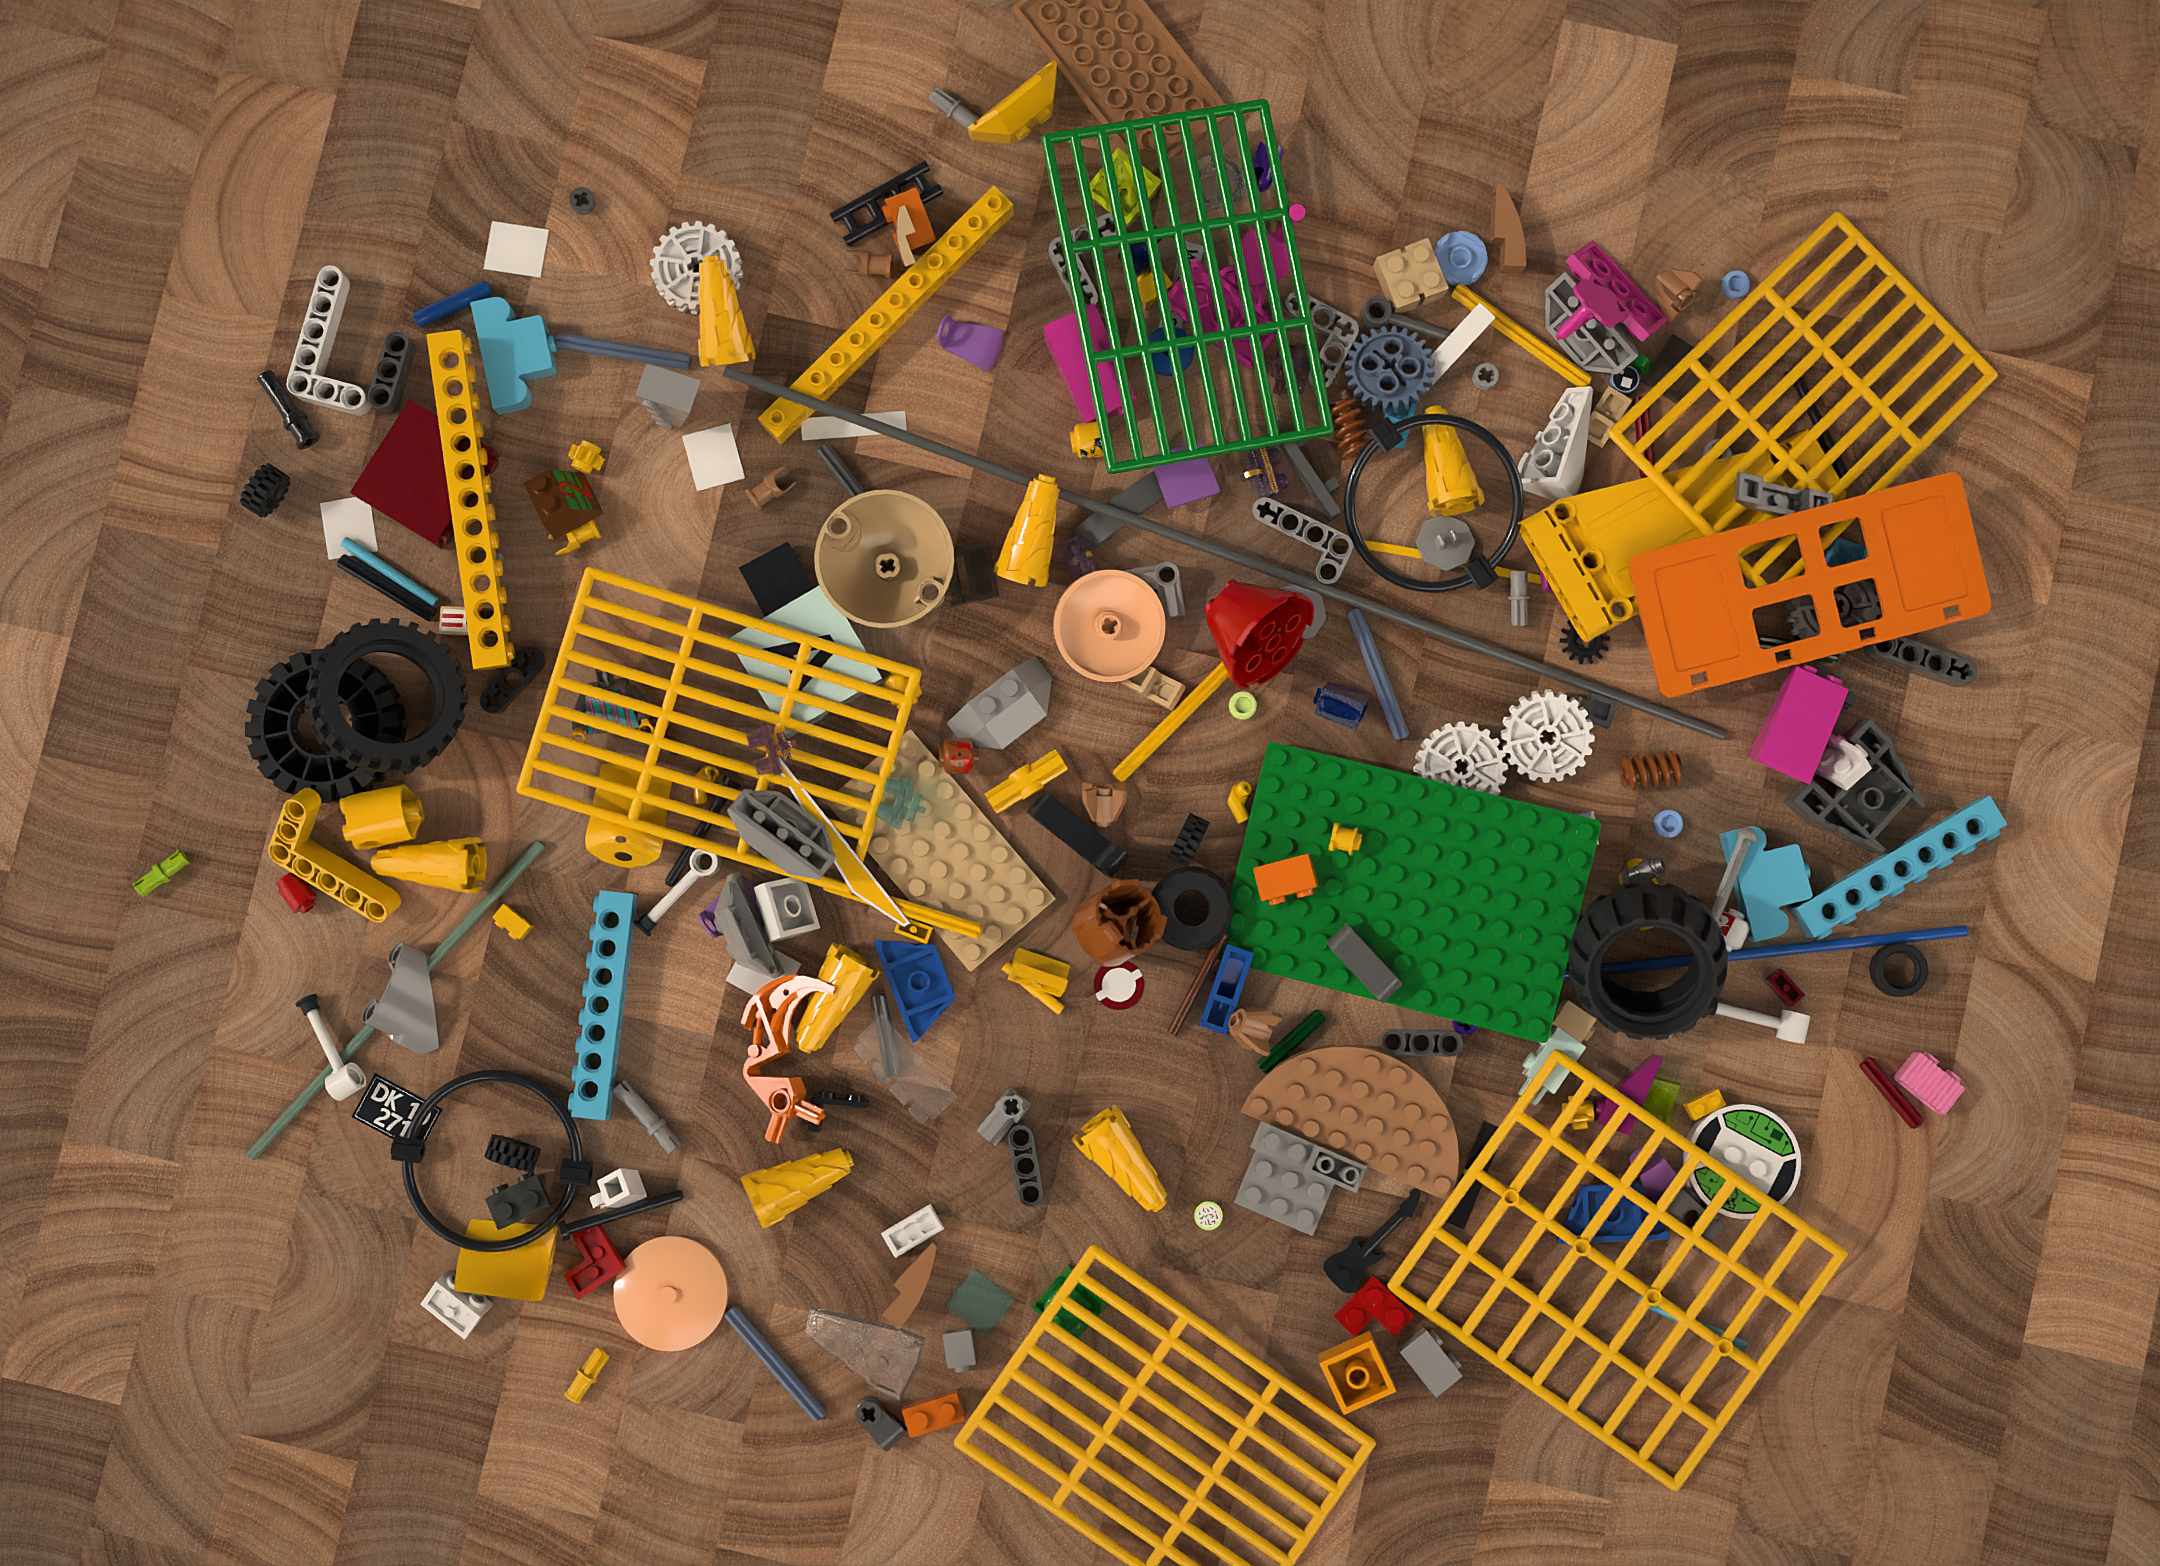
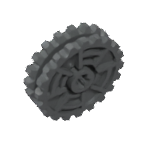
M1835 563V564L1833 565V567L1838 566V565H1842V564H1841V563ZM1864 579L1838 586L1834 589L1840 622L1844 628L1877 620L1876 617L1882 614L1881 608L1877 607L1879 598L1878 595L1873 593V590L1876 588L1873 583L1867 584ZM1807 594L1788 599L1790 603L1784 605V611L1789 613L1785 621L1787 625H1792L1793 630L1790 632L1793 637L1799 636L1800 639L1818 635L1820 628L1812 597ZM1873 627L1859 630L1861 640L1873 636ZM1846 652L1839 653L1837 656H1844Z

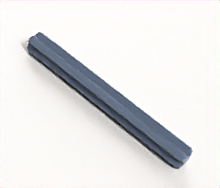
M558 332L555 337V344L559 349L688 370L691 365V356L687 353Z
M1360 608L1351 610L1347 613L1393 738L1395 740L1406 738L1409 735L1408 729L1363 611Z
M736 1306L731 1308L725 1314V1319L814 1422L819 1421L826 1414V1409L741 1310Z

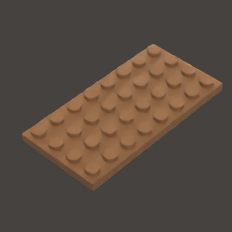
M1020 0L1011 6L1013 14L1049 60L1052 61L1054 59L1056 61L1057 70L1100 125L1226 105L1144 0ZM1230 116L1216 118L1217 124L1219 125ZM1205 120L1189 122L1193 143L1208 133ZM1178 124L1162 126L1169 162L1184 151ZM1151 128L1137 130L1135 133L1142 166L1154 174L1159 170L1152 130ZM1124 133L1109 135L1115 144L1128 154Z

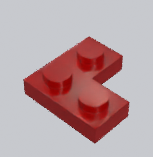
M602 1225L572 1235L585 1261L567 1272L563 1277L576 1299L580 1300L627 1269Z
M1373 1275L1333 1315L1354 1337L1374 1317L1394 1337L1415 1317Z

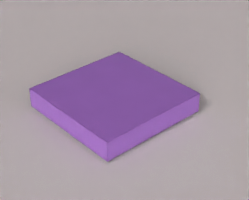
M1197 441L1198 448L1203 447L1202 441ZM1184 445L1171 449V452L1187 450V446ZM1208 458L1153 467L1168 509L1220 493Z

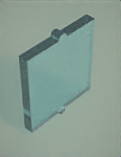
M974 1269L965 1282L958 1285V1291L946 1307L986 1337L996 1322L1002 1320V1314L1014 1299L982 1273Z

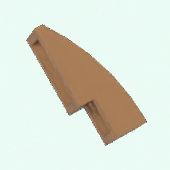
M1497 183L1492 191L1490 245L1501 246L1499 273L1522 274L1526 268V246L1522 225L1510 195L1502 183Z
M934 1240L893 1284L900 1291V1294L888 1305L882 1315L898 1330L913 1313L929 1282L938 1245Z

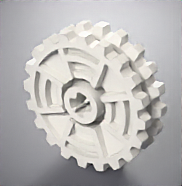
M696 221L694 226H690L688 222H684L681 229L672 227L669 229L670 235L668 237L662 235L659 238L662 243L660 247L654 246L653 253L656 258L650 260V266L653 267L654 271L651 273L652 279L661 297L667 300L669 306L673 307L676 305L679 312L685 313L686 310H690L694 316L699 314L698 285L700 284L699 272L694 273L693 270L694 265L704 262V256L720 254V260L726 261L730 278L734 281L735 290L739 291L741 285L738 283V278H743L741 257L739 252H737L734 241L729 240L725 231L717 232L715 225L710 223L707 227H703L701 221Z
M1545 689L1544 694L1539 695L1537 690L1531 692V697L1528 699L1524 696L1520 697V704L1518 706H1510V717L1503 718L1502 722L1506 729L1500 730L1501 738L1506 740V742L1501 744L1504 753H1510L1507 756L1511 765L1517 764V772L1521 775L1527 772L1529 779L1533 781L1537 777H1541L1543 783H1549L1553 777L1557 781H1562L1563 775L1566 773L1570 776L1576 774L1575 767H1583L1586 764L1583 758L1585 755H1591L1592 749L1589 743L1594 742L1595 739L1593 733L1589 732L1593 728V723L1590 719H1585L1588 715L1584 707L1577 708L1579 702L1574 697L1568 700L1567 695L1562 691H1559L1557 695H1553L1551 689ZM1543 730H1547L1549 733L1555 732V734H1551L1553 739L1550 742L1546 739L1540 740V737H1543L1541 733Z
M1458 722L1455 724V727L1448 723L1441 728L1442 732L1438 729L1434 730L1430 734L1431 740L1426 738L1420 746L1423 750H1419L1415 755V759L1419 761V764L1413 767V772L1419 774V777L1496 796L1501 792L1498 786H1502L1506 782V778L1502 776V773L1508 770V764L1502 762V758L1506 754L1504 750H1499L1497 747L1500 741L1497 738L1491 739L1489 737V730L1485 729L1481 732L1478 730V724L1472 723L1469 727H1466L1464 722ZM1456 761H1459V765L1462 762L1466 765V768L1463 770L1465 775H1462V772L1459 774L1455 772L1454 769L1457 767Z

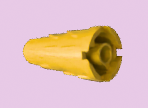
M720 254L704 256V262L699 263L700 284L698 285L700 305V339H698L700 366L706 367L711 363H715V366L749 361V359L754 360L756 356L751 334L747 331L743 314L739 307L734 281L730 278L726 261L720 260Z
M1439 405L1431 406L1425 410V414H1448L1447 410L1442 409ZM1444 425L1421 426L1425 447L1426 486L1429 500L1427 505L1431 516L1436 517V510L1440 511L1444 517L1472 511L1475 509L1474 502L1478 500V504L1481 506L1485 500L1483 490L1479 487L1455 427Z
M1039 473L1038 478L1034 477L1033 482L1030 481L1024 501L1007 534L999 559L994 565L993 573L996 572L998 576L1028 585V582H1031V579L1036 580L1034 586H1047L1054 541L1056 506L1060 491L1058 484L1055 483V477Z
M467 837L448 841H434L428 844L398 846V848L379 849L377 854L372 856L371 867L380 876L399 878L404 881L446 888L467 894H476L483 887L476 886L477 882L485 881L487 855L485 846L477 845V843L483 842L480 838Z
M836 943L831 944L817 979L836 986L835 994L832 995L822 991L812 992L807 1008L795 1031L796 1036L794 1039L797 1041L795 1046L808 1054L812 1050L817 1051L818 1048H822L833 1030L845 1019L849 1011L858 1003L872 982L881 973L877 965L874 964L873 968L870 969L867 967L870 960L841 944L839 947H837Z
M1112 1105V1112L1109 1108H1106L1081 1127L1085 1135L1080 1138L1076 1133L1072 1141L1090 1161L1093 1160L1110 1178L1112 1177L1129 1197L1132 1196L1146 1211L1152 1209L1153 1212H1157L1166 1205L1167 1201L1165 1198L1168 1194L1157 1178V1172L1143 1153L1139 1142L1132 1133L1131 1126L1123 1112L1117 1105Z
M841 1148L821 1154L814 1153L793 1162L787 1161L768 1169H759L740 1177L764 1230L784 1219L785 1215L807 1204L809 1199L831 1188L832 1184L851 1172L850 1167L854 1166V1162L848 1150L843 1152Z

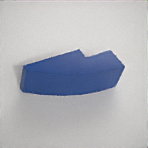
M1227 944L1198 1027L1224 1036L1227 1034L1228 1022L1237 1006L1254 953Z

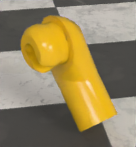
M706 765L694 777L714 782L719 776V771L715 766ZM693 788L694 805L708 803L707 792Z
M1247 781L1237 782L1232 787L1227 799L1228 805L1238 824L1248 820L1250 817L1244 806L1248 795L1252 791V787Z

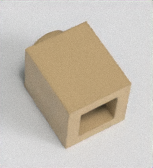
M1563 1000L1555 1011L1552 1027L1560 1028L1581 1043L1583 1040L1587 1041L1596 1029L1593 1024L1597 1019L1571 1001Z

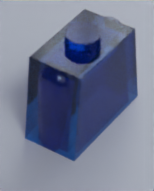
M1328 681L1322 689H1317L1313 704H1316L1314 714L1356 730L1363 720L1371 695Z

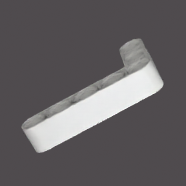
M328 265L323 267L318 273L286 385L294 396L304 402L362 416L367 414L372 407L368 400V394L356 385L324 377L350 289V282L346 275L337 267ZM339 276L338 283L334 286H329L330 279ZM331 302V308L327 312L321 313L322 306L325 303ZM323 329L322 336L314 339L315 331ZM310 355H316L314 363L306 365L307 358ZM303 381H308L307 388L302 392H298L299 384ZM330 388H334V395L329 399H325V392ZM356 395H361L360 403L351 406L352 398Z

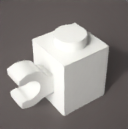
M620 1168L597 1181L601 1192L591 1196L590 1201L594 1209L599 1206L601 1209L607 1207L620 1208L636 1203L647 1197L638 1170Z

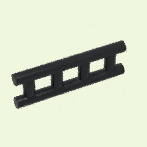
M926 161L830 213L834 223L843 220L849 234L844 236L843 239L848 247L892 223H887L876 200L889 193L892 197L902 193L900 190L901 186L914 180L921 191L919 196L923 205L944 194L939 184L931 188L923 175L930 171ZM866 206L874 220L859 228L852 214Z

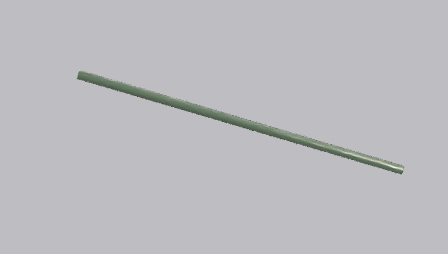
M537 840L426 959L429 973L546 848L540 841ZM366 1024L341 1050L339 1055L343 1064L377 1030L376 1028ZM330 1063L246 1152L249 1158L256 1160L323 1088L325 1078L334 1071Z

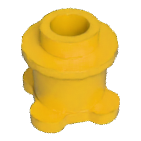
M1335 823L1329 850H1343L1352 855L1354 850H1360L1363 835L1358 834L1357 827L1353 830L1341 827L1340 823Z

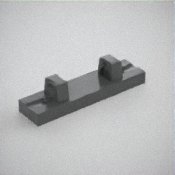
M1278 419L1279 433L1288 432L1280 419ZM1309 440L1278 445L1328 521L1330 522L1338 517L1341 510L1330 494L1338 490L1341 485L1335 476L1325 483L1321 482L1300 450Z

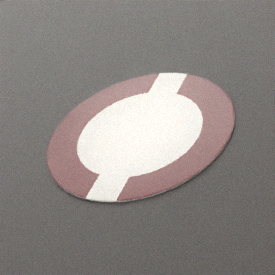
M1129 961L1118 966H1101L1094 978V991L1098 1000L1104 1006L1114 1010H1124L1135 1005L1141 998L1144 991V979L1140 970Z

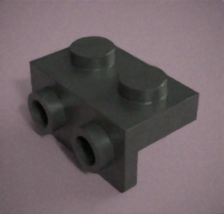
M529 1172L518 1177L519 1183L509 1187L508 1183L491 1190L493 1195L485 1198V1201L498 1230L553 1206L542 1180H545L544 1174L534 1175V1172Z

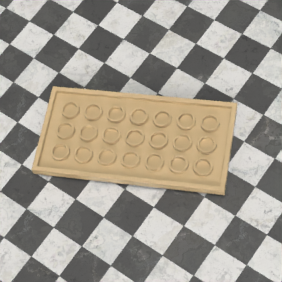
M911 729L906 732L898 749L867 851L910 902L976 922L983 926L980 938L975 939L931 925L965 967L972 972L1054 902L1056 898L950 774H947L943 767H939L938 760ZM877 757L863 770L879 775L884 758ZM852 778L838 792L871 801L875 785ZM829 800L825 801L843 823L859 828L863 827L867 812Z

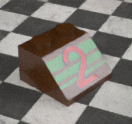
M546 470L523 483L541 522L554 540L604 514L583 472Z

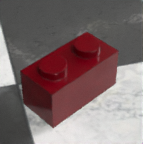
M1776 969L1764 980L1787 1007H1793L1805 996L1782 969Z

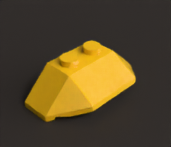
M1054 59L1050 61L1044 68L976 122L972 123L968 127L969 137L975 141L1012 144L1015 140L1021 141L1031 132V128L1038 122L1039 124L1046 122L1051 117L1054 109L1057 80L1056 61Z

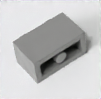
M1422 1327L1401 1344L1397 1350L1437 1398L1462 1377V1374L1458 1371L1461 1364L1451 1352L1446 1356L1440 1348L1444 1343L1434 1330L1428 1333Z

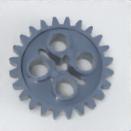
M1383 325L1381 333L1378 334L1372 328L1371 337L1369 338L1361 334V343L1353 342L1354 351L1347 352L1349 360L1345 361V369L1348 370L1345 372V380H1350L1348 382V390L1355 389L1354 398L1363 396V406L1371 402L1372 411H1375L1380 405L1382 406L1383 413L1387 412L1388 407H1392L1394 412L1397 413L1398 405H1402L1406 410H1409V401L1416 405L1419 404L1418 395L1426 397L1427 389L1425 387H1432V380L1430 378L1435 375V369H1432L1435 359L1429 358L1432 352L1431 348L1424 349L1425 339L1416 342V332L1409 337L1407 336L1406 327L1401 333H1398L1396 325H1393L1391 332H1387ZM1395 348L1398 352L1396 354H1388L1385 350ZM1374 352H1378L1381 358L1378 355L1374 354ZM1367 364H1373L1377 368L1369 371L1363 367ZM1405 368H1413L1416 372L1406 374L1403 370ZM1399 381H1400L1402 384L1406 385V386H1405V387L1401 386V385L1399 384ZM1384 384H1390L1394 388L1392 390L1386 391L1383 390L1381 386Z

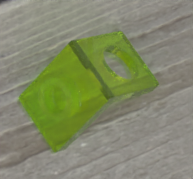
M1655 1077L1642 1108L1661 1119L1671 1128L1670 1113L1679 1093L1680 1083Z

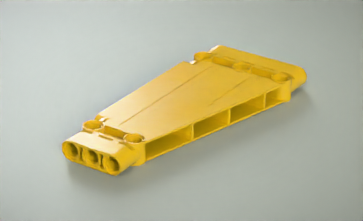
M1804 429L1779 444L1788 452L1809 430ZM1815 440L1795 461L1808 472L1825 453L1818 441ZM1766 449L1743 473L1763 477L1776 464L1772 460V453ZM1747 452L1715 460L1681 495L1693 506ZM1830 465L1815 481L1828 492L1840 479L1832 465ZM1693 466L1662 473V475L1674 485ZM1786 469L1772 484L1792 488L1799 480ZM1649 477L1559 499L1518 523V525L1521 524L1519 532L1578 635L1585 642L1594 639L1633 616L1640 615L1628 569L1629 559L1633 555L1705 536ZM1736 480L1701 513L1711 526L1737 503L1735 501ZM1846 490L1835 500V502L1841 501L1846 498ZM1556 508L1561 509L1565 513V520L1559 519L1556 516ZM1747 508L1724 531L1756 523L1765 513ZM1775 539L1749 545L1740 555L1744 557ZM1584 557H1588L1593 561V568L1586 567L1583 562ZM1612 605H1616L1621 609V617L1613 614Z

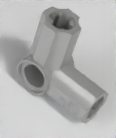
M1163 562L1159 565L1124 570V572L1139 577L1153 590L1158 591L1165 619L1186 615L1180 573L1175 564ZM1164 569H1171L1175 572L1174 580L1169 583L1162 582L1159 575Z
M1010 1086L994 1105L995 1109L981 1123L977 1132L996 1146L1013 1123L1016 1124L1032 1104Z

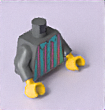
M595 669L597 681L588 683L595 687L649 703L647 697L636 686L630 685L627 678L614 679L613 674ZM583 694L579 695L574 706V710L628 727L638 728L641 731H645L646 728L650 727L651 734L655 730V726L650 724L652 716ZM572 721V730L575 733L571 734L569 738L581 737L583 742L587 743L583 731H586L587 735L606 733V731Z

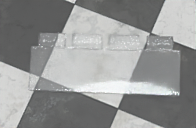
M882 1014L856 1037L859 1043L852 1050L865 1064L873 1057L877 1060L869 1069L884 1085L892 1078L895 1080L888 1089L903 1106L913 1099L914 1103L907 1110L920 1124L924 1123L928 1118L933 1121L957 1098Z

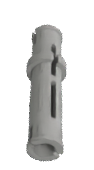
M624 1080L622 1085L619 1084L612 1091L644 1126L649 1138L653 1137L668 1155L682 1144L666 1126L667 1122L663 1118L660 1119L628 1084L627 1080Z

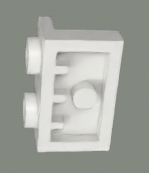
M1831 734L1827 742L1829 746L1824 750L1815 773L1847 791L1872 768L1866 759L1868 754L1860 745H1852L1843 736Z
M448 1270L434 1283L420 1305L465 1340L483 1315L490 1310L493 1303L482 1294L454 1291L456 1273Z

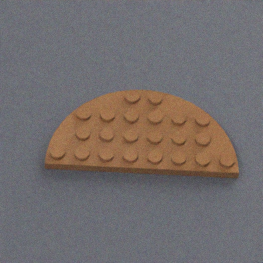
M1335 1044L1302 1051L1277 1064L1261 1081L1259 1080L1241 1107L1240 1112L1443 1200H1447L1455 1188L1459 1166V1149L1451 1114L1436 1088L1416 1068L1388 1052L1363 1045L1335 1046Z

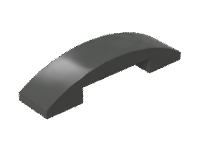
M1152 471L1106 504L1139 516L1154 504L1164 500V496L1156 475ZM1095 512L1076 527L1074 532L1087 550L1093 551L1109 540L1114 533L1127 525V523Z
M1738 472L1736 476L1735 501L1742 506L1765 514L1780 517L1832 503L1833 494L1814 489L1801 491L1764 482V477Z

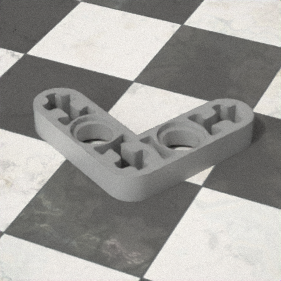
M1111 213L1096 218L1099 231L1106 228V222L1108 221L1114 224ZM1086 224L1071 230L1073 242L1078 241L1081 233L1088 232ZM1110 230L1101 232V237L1116 235V230L1113 233ZM1059 236L1051 241L1049 256L1073 302L1070 283L1065 276L1067 272L1066 264L1064 265V260L1060 254H1054L1057 252L1056 247L1058 245L1062 247ZM1092 251L1075 253L1078 270L1081 272V286L1084 283L1087 284L1083 286V291L1087 297L1092 296L1090 304L1095 303L1097 307V292L1080 260V257Z
M1294 291L1288 295L1284 305L1287 315L1291 318L1300 317L1299 308L1297 311L1292 309L1293 304L1291 301H1297ZM1307 294L1309 306H1314L1311 310L1314 330L1328 337L1319 353L1320 361L1323 364L1321 365L1322 369L1324 365L1328 367L1324 379L1327 381L1325 383L1327 390L1344 362L1347 352L1350 351L1353 342L1356 340L1359 326L1353 318ZM1318 311L1326 312L1329 316V322L1325 325L1317 324L1314 320V314ZM1334 318L1339 319L1336 325L1341 328L1349 325L1351 327L1350 332L1353 335L1347 334L1346 337L1342 336V330L1336 326L1333 331L1329 330ZM1329 348L1338 349L1341 354L1340 359L1336 362L1329 361L1325 356L1326 350ZM1310 369L1307 377V384L1313 391H1315L1312 373Z

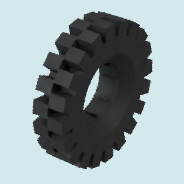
M311 649L309 654L301 651L289 656L290 661L288 663H277L269 670L272 676L268 680L261 678L254 690L259 694L256 700H249L246 713L252 714L251 722H245V736L251 738L252 744L247 747L251 758L258 760L260 765L257 768L265 778L274 782L273 785L283 792L295 795L304 788H311L319 794L321 803H329L330 801L340 803V799L348 795L373 790L372 785L375 782L382 783L387 777H384V772L376 771L373 776L364 774L365 768L355 766L352 770L346 767L348 761L341 756H338L335 760L329 755L330 751H327V755L312 754L313 749L303 746L298 735L301 734L298 730V721L301 713L305 712L308 680L323 649ZM358 658L349 665L340 679L338 703L347 706L351 714L349 721H352V728L361 735L381 743L393 744L404 742L407 728L402 727V719H406L404 705L400 704L397 700V697L400 696L394 684L386 680L387 676L382 671L369 664V662Z

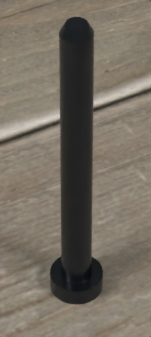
M1792 369L1784 372V376H1786ZM1801 376L1793 384L1800 399L1809 392ZM1814 402L1806 410L1813 426L1822 419L1819 409ZM1827 429L1819 436L1826 452H1828L1835 445L1829 430ZM1840 455L1832 464L1841 479L1848 472V468Z
M726 775L721 780L724 783L723 786L739 790L741 787L739 783ZM716 796L708 811L719 814L728 799ZM701 821L693 836L704 839L712 823ZM685 846L665 879L666 885L673 887L696 848Z
M675 1190L566 1224L565 1220L559 1221L558 1225L562 1239L566 1241L570 1239L569 1235L681 1201L684 1196L682 1190Z

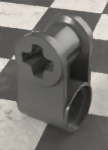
M868 1396L859 1402L856 1410V1420L871 1435L873 1440L884 1451L888 1452L908 1432L907 1427L876 1397ZM864 1407L867 1409L875 1408L874 1417L871 1414L865 1416Z

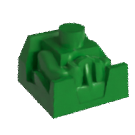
M1068 1264L1031 1305L1040 1316L1073 1271L1074 1267L1071 1264ZM1079 1282L1069 1295L1071 1299L1097 1317L1109 1305V1303ZM1061 1307L1052 1319L1053 1322L1078 1339L1089 1327L1087 1323L1064 1307Z

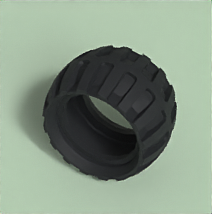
M1640 880V884L1626 886V883L1615 886L1612 888L1611 893L1605 897L1600 895L1588 906L1587 912L1579 918L1574 929L1569 947L1568 964L1571 981L1580 1002L1589 1014L1598 1018L1600 1024L1615 1033L1618 1031L1625 1033L1628 1038L1642 1040V1038L1664 1040L1669 1039V1035L1687 1032L1695 1027L1696 1021L1700 1017L1705 1018L1711 1012L1726 982L1728 955L1725 939L1719 924L1700 900L1692 895H1687L1682 888L1666 883L1663 886L1655 884L1653 880ZM1645 927L1671 930L1687 940L1694 950V958L1687 972L1673 985L1654 992L1633 991L1617 985L1604 973L1601 962L1603 954L1612 942L1630 930Z

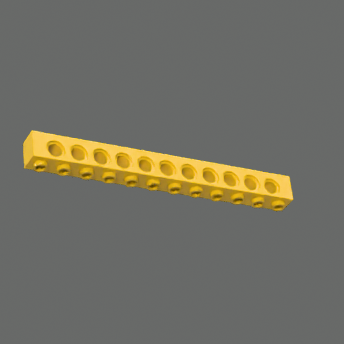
M993 185L789 388L826 401L1014 215L1013 203ZM779 397L758 420L762 427L782 445L816 410Z
M461 330L426 334L473 669L480 671L512 666L511 659H515V650L513 643L508 642L507 632L511 631L510 617L508 614H504L503 604L507 603V594L505 587L500 585L499 576H503V565L501 559H497L495 548H499V537L497 531H493L492 520L496 519L493 503L489 504L488 493L492 492L490 477L485 476L484 465H488L486 449L481 448L480 437H484L482 421H477L476 410L480 409L478 393H473L472 382H476V373L474 366L469 364L468 354H472L471 340ZM458 356V365L454 368H447L446 362L448 358ZM461 383L463 385L461 394L451 396V387L454 384ZM459 411H466V420L461 424H456L454 422L455 414ZM465 438L470 439V448L465 452H460L458 450L459 442ZM467 466H473L475 470L474 476L468 480L463 479V469ZM470 494H477L479 498L477 505L474 507L466 506V498ZM480 521L482 523V531L478 535H471V524ZM479 549H485L486 559L481 563H475L474 553ZM489 577V588L485 591H479L477 587L479 579ZM487 604H492L494 607L493 616L489 619H484L481 615L482 608ZM496 632L498 642L496 645L488 647L485 643L487 634Z

